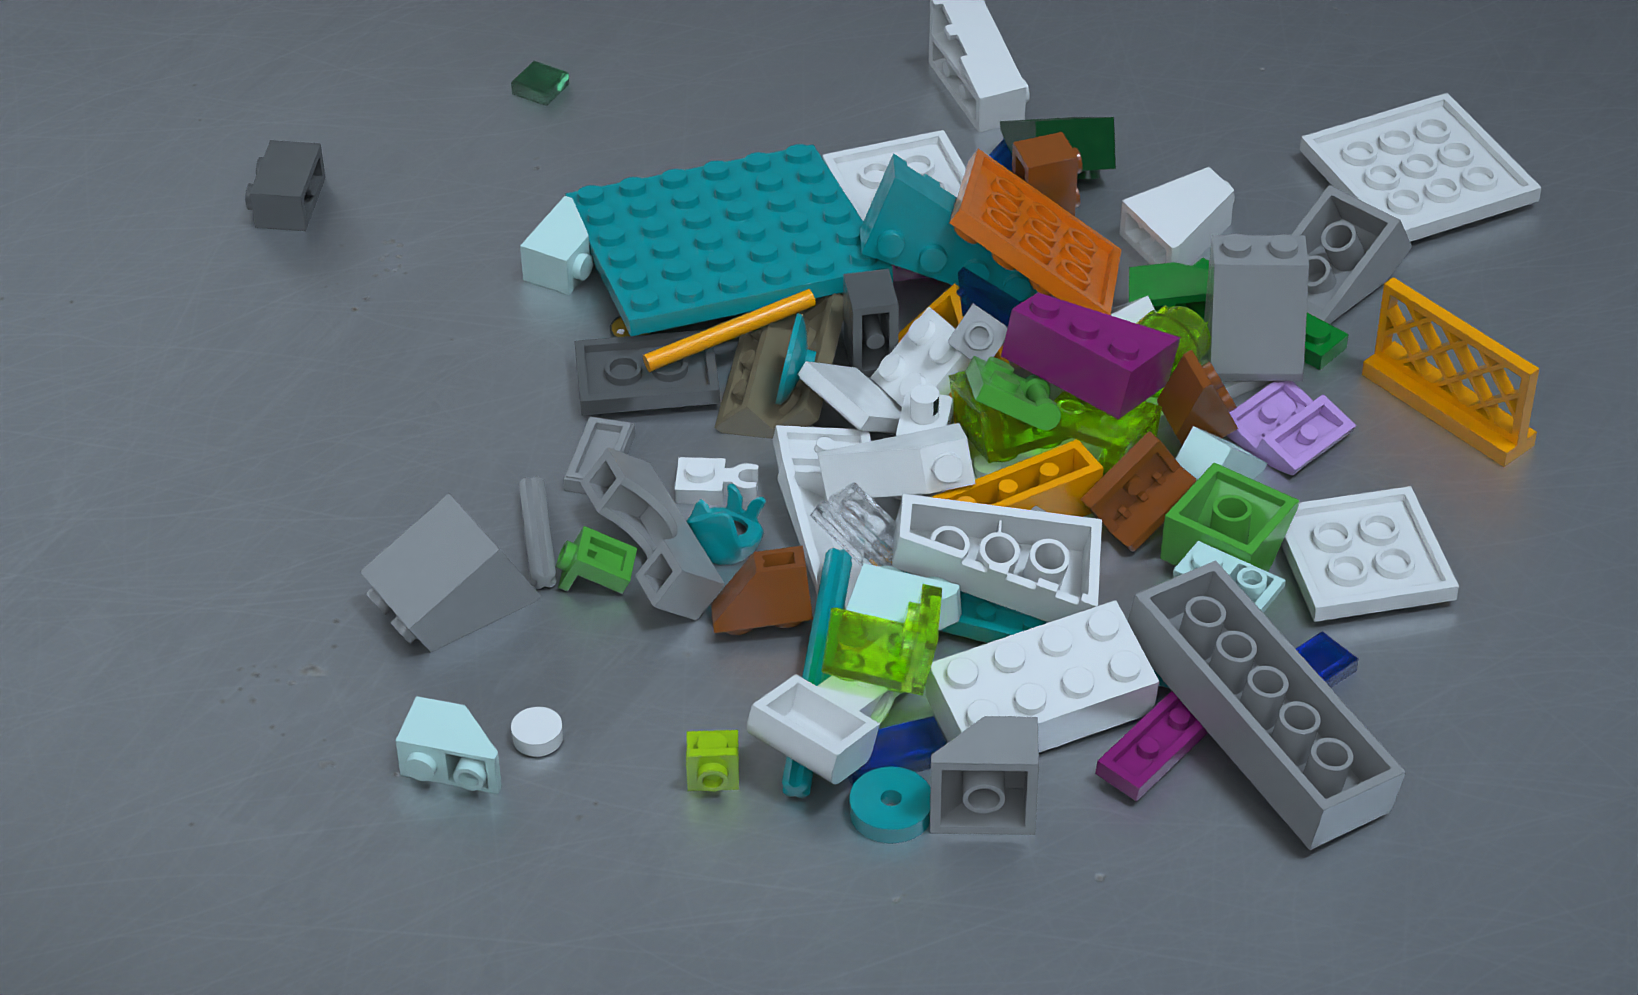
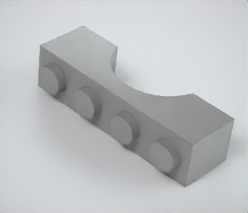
M607 447L580 484L598 514L621 527L639 544L648 559L635 576L653 607L697 621L725 586L724 581L650 462Z

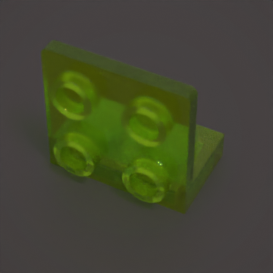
M965 371L948 375L956 423L961 425L967 438L988 463L1011 461L1018 454L1038 448H1054L1060 445L1062 441L1076 437L1075 426L1062 412L1060 422L1055 428L1042 430L976 401Z
M1065 390L1054 400L1060 409L1061 419L1059 424L1050 431L1103 448L1099 458V463L1104 467L1103 476L1148 431L1157 437L1162 406L1147 402L1146 400L1120 419L1107 414Z
M922 584L917 603L911 601L907 603L903 623L840 608H832L828 621L822 672L836 676L844 681H860L886 687L888 690L897 693L908 692L923 696L937 648L942 588Z

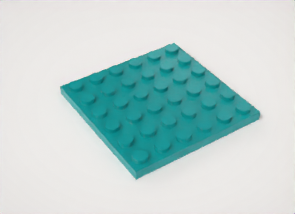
M796 144L789 146L786 150L767 154L755 152L742 159L726 162L719 160L710 161L701 167L686 170L669 169L661 175L646 178L629 177L623 179L620 183L605 186L588 185L580 188L578 191L565 193V196L573 198L589 235L590 255L593 257V262L630 336L751 312L807 289L812 291L814 298L842 293L843 274L889 269L893 282V268L891 264L861 254L860 228L863 220L813 144Z

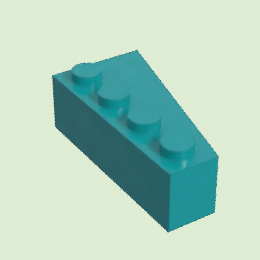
M893 153L860 228L861 254L951 285L955 283L963 289L1013 306L1021 304L1038 293L1031 286L1029 278L1016 269L1008 270L999 265L993 259L992 252L979 243L971 244L963 240L955 232L954 226L949 223L957 197L941 188L940 183L927 174L921 175L908 167L905 160Z

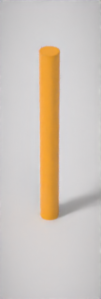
M810 289L804 290L643 355L644 364L649 372L811 308L816 305L814 295Z

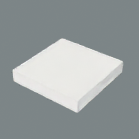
M808 361L804 363L798 373L800 379L858 430L896 434L902 407L855 367Z

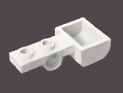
M886 637L818 686L797 674L786 680L752 704L747 721V732L829 782L839 784L869 760L879 726L889 713L895 697L924 676L928 661L911 652L905 645L894 642Z

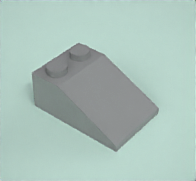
M1329 185L1291 234L1293 236L1306 237L1309 261L1307 312L1331 324L1384 284L1412 248L1401 220Z

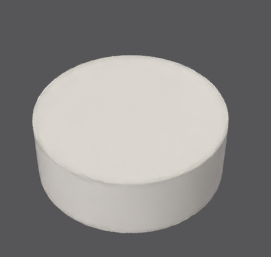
M530 707L522 710L513 718L511 723L514 747L522 754L534 757L545 756L554 752L563 741L561 717L554 710L546 707Z

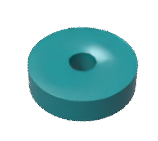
M881 767L871 770L859 777L851 788L849 796L851 822L863 836L876 842L896 844L915 839L930 825L931 787L922 776L909 769Z

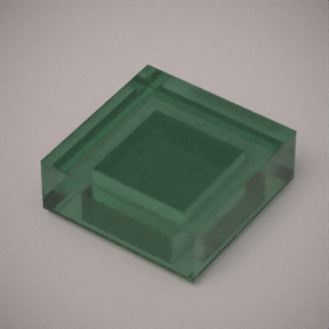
M533 61L511 82L512 94L548 106L569 85V73Z

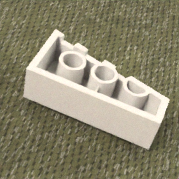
M903 494L895 523L892 567L922 577L934 576L943 578L950 583L960 585V591L1035 618L1052 622L1098 606L1102 519Z

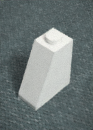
M1210 167L1124 199L1121 206L1120 235L1150 265L1175 262L1191 266L1211 245L1212 235H1221L1231 225L1232 208L1235 201L1234 189Z

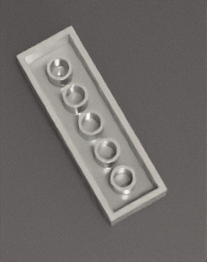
M1216 560L1135 594L1128 623L1151 667L1309 850L1392 811L1406 771Z

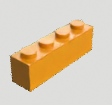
M1076 439L977 478L974 485L950 489L932 497L1031 510L1034 506H1038L1049 513L1083 517L1091 514V512L1080 499L1103 477L1104 467Z

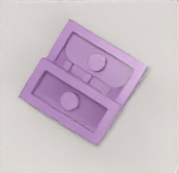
M1273 381L1230 412L1239 429L1227 436L1245 451L1268 463L1267 465L1281 472L1294 475L1353 432L1357 425L1324 394L1313 401L1293 381Z

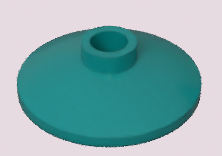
M797 313L775 402L778 405H781L800 380L798 373L806 361L815 362L817 351L808 349L807 330L803 314Z

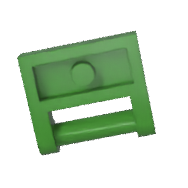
M973 356L965 373L976 401L1042 430H1051L1059 424L1061 412L1056 402L1049 398L1051 392L1046 380L1035 374L1026 378L1013 373L1015 369L1011 365L990 356L985 361Z

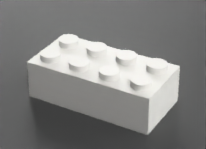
M1114 600L928 663L925 696L948 742L984 716L1038 717V748L1040 753L1144 717L1155 707L1159 680L1117 601Z

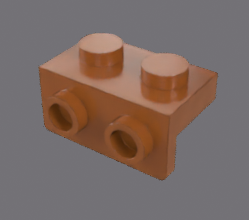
M1148 431L1080 500L1096 519H1102V526L1112 536L1133 552L1164 523L1165 515L1192 487L1197 479L1180 466L1160 439Z

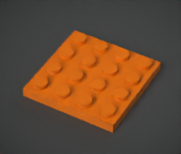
M978 148L967 163L949 222L954 226L955 232L968 243H979L992 252L993 259L1005 269H1016L1029 278L1031 286L1039 293L1048 296L1053 295L1057 299L1111 315L1122 249Z

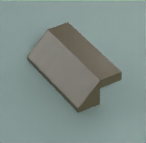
M842 293L824 296L816 301L815 306L798 312L803 314L805 320L808 349L817 351L816 363L833 364L844 320ZM797 313L740 336L714 427L720 433L773 439L776 425L808 427L819 420L824 399L801 379L790 396L781 405L775 404Z

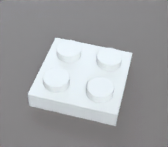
M928 307L920 318L912 323L909 331L892 352L884 357L879 368L870 378L902 407L905 394L918 385H932L938 389L940 395H949L966 374L965 371L971 359L949 345L948 339L955 328L932 308Z

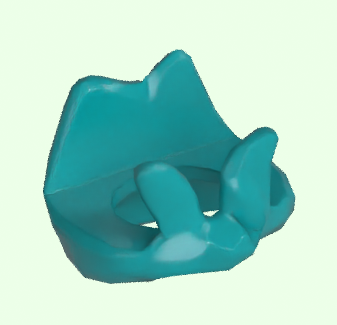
M728 484L727 486L728 500L726 508H709L708 504L700 499L696 502L690 517L686 520L711 562L717 565H734L743 561L757 550L764 534L757 518L766 503V499L764 497H757L750 502L747 510H744L742 508L743 497L734 484ZM734 521L743 524L747 531L738 536Z

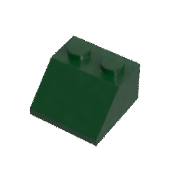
M1066 117L1000 121V131L1011 156L1013 142L1063 132L1072 148L1076 147L1081 155L1082 172L1077 174V179L1100 178V170L1116 169L1114 117Z

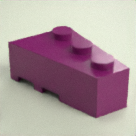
M1036 293L1012 309L1001 357L1107 414L1120 419L1165 387L1170 378L1181 337L1045 294Z

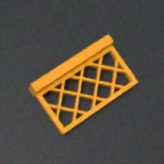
M1393 277L1385 282L1375 352L1363 361L1362 375L1503 467L1535 446L1537 432L1529 427L1540 368ZM1398 300L1406 305L1413 318L1412 320L1406 321L1397 304ZM1431 321L1442 327L1449 342L1441 343ZM1417 326L1428 348L1421 350L1410 328ZM1394 333H1397L1403 346L1396 341L1392 342ZM1467 344L1479 351L1485 365H1477ZM1454 350L1464 371L1457 373L1446 351ZM1432 355L1438 368L1428 363L1425 357ZM1505 367L1521 377L1519 389H1514L1504 370ZM1488 372L1491 374L1500 394L1493 396L1482 374ZM1468 378L1474 391L1464 386L1461 380ZM1505 402L1511 415L1500 409L1498 403Z

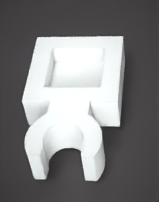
M679 457L675 482V503L696 504V502L702 499L709 505H723L724 495L728 496V484H734L738 488L744 502H751L757 498L759 467L756 464L744 463L734 468H726V459Z

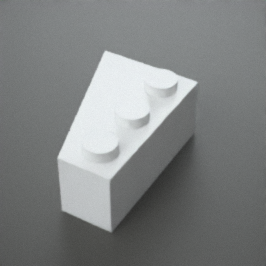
M930 0L929 64L977 131L980 133L999 128L1000 121L1025 120L1026 103L1030 100L1028 85L1021 77L985 1Z

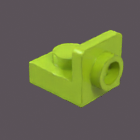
M738 730L687 731V791L714 792L719 790H739Z

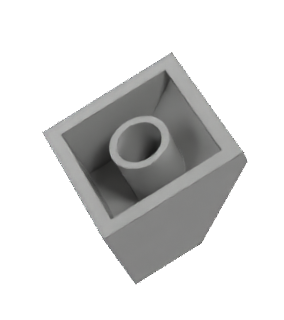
M984 716L931 755L930 833L1035 835L1039 773L1038 717Z

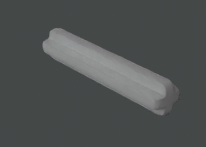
M538 476L532 479L525 477L519 483L531 585L536 589H541L544 586L551 588L556 584L557 576L545 483Z

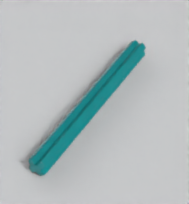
M831 548L825 554L802 674L803 679L815 686H818L832 676L852 568V554L847 549L838 550ZM787 756L782 778L783 793L788 797L796 796L801 799L808 796L814 772Z

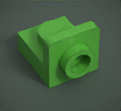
M584 526L574 543L567 540L559 553L556 568L561 569L562 572L558 588L568 591L578 575L623 594L631 580L637 548Z

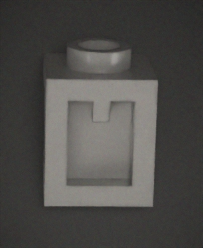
M972 304L948 339V343L971 360L973 356L987 361L990 356L994 357L1000 347L1003 346L1008 327L975 304Z

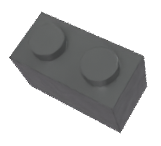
M270 140L264 157H259L257 160L254 183H249L246 189V207L248 210H252L255 228L307 230L326 178L320 143Z
M889 269L843 274L844 347L849 366L857 368L867 377H871L884 357L890 354L898 344L899 303Z

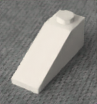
M959 423L817 452L827 501L903 496V494H931L976 484L968 439Z

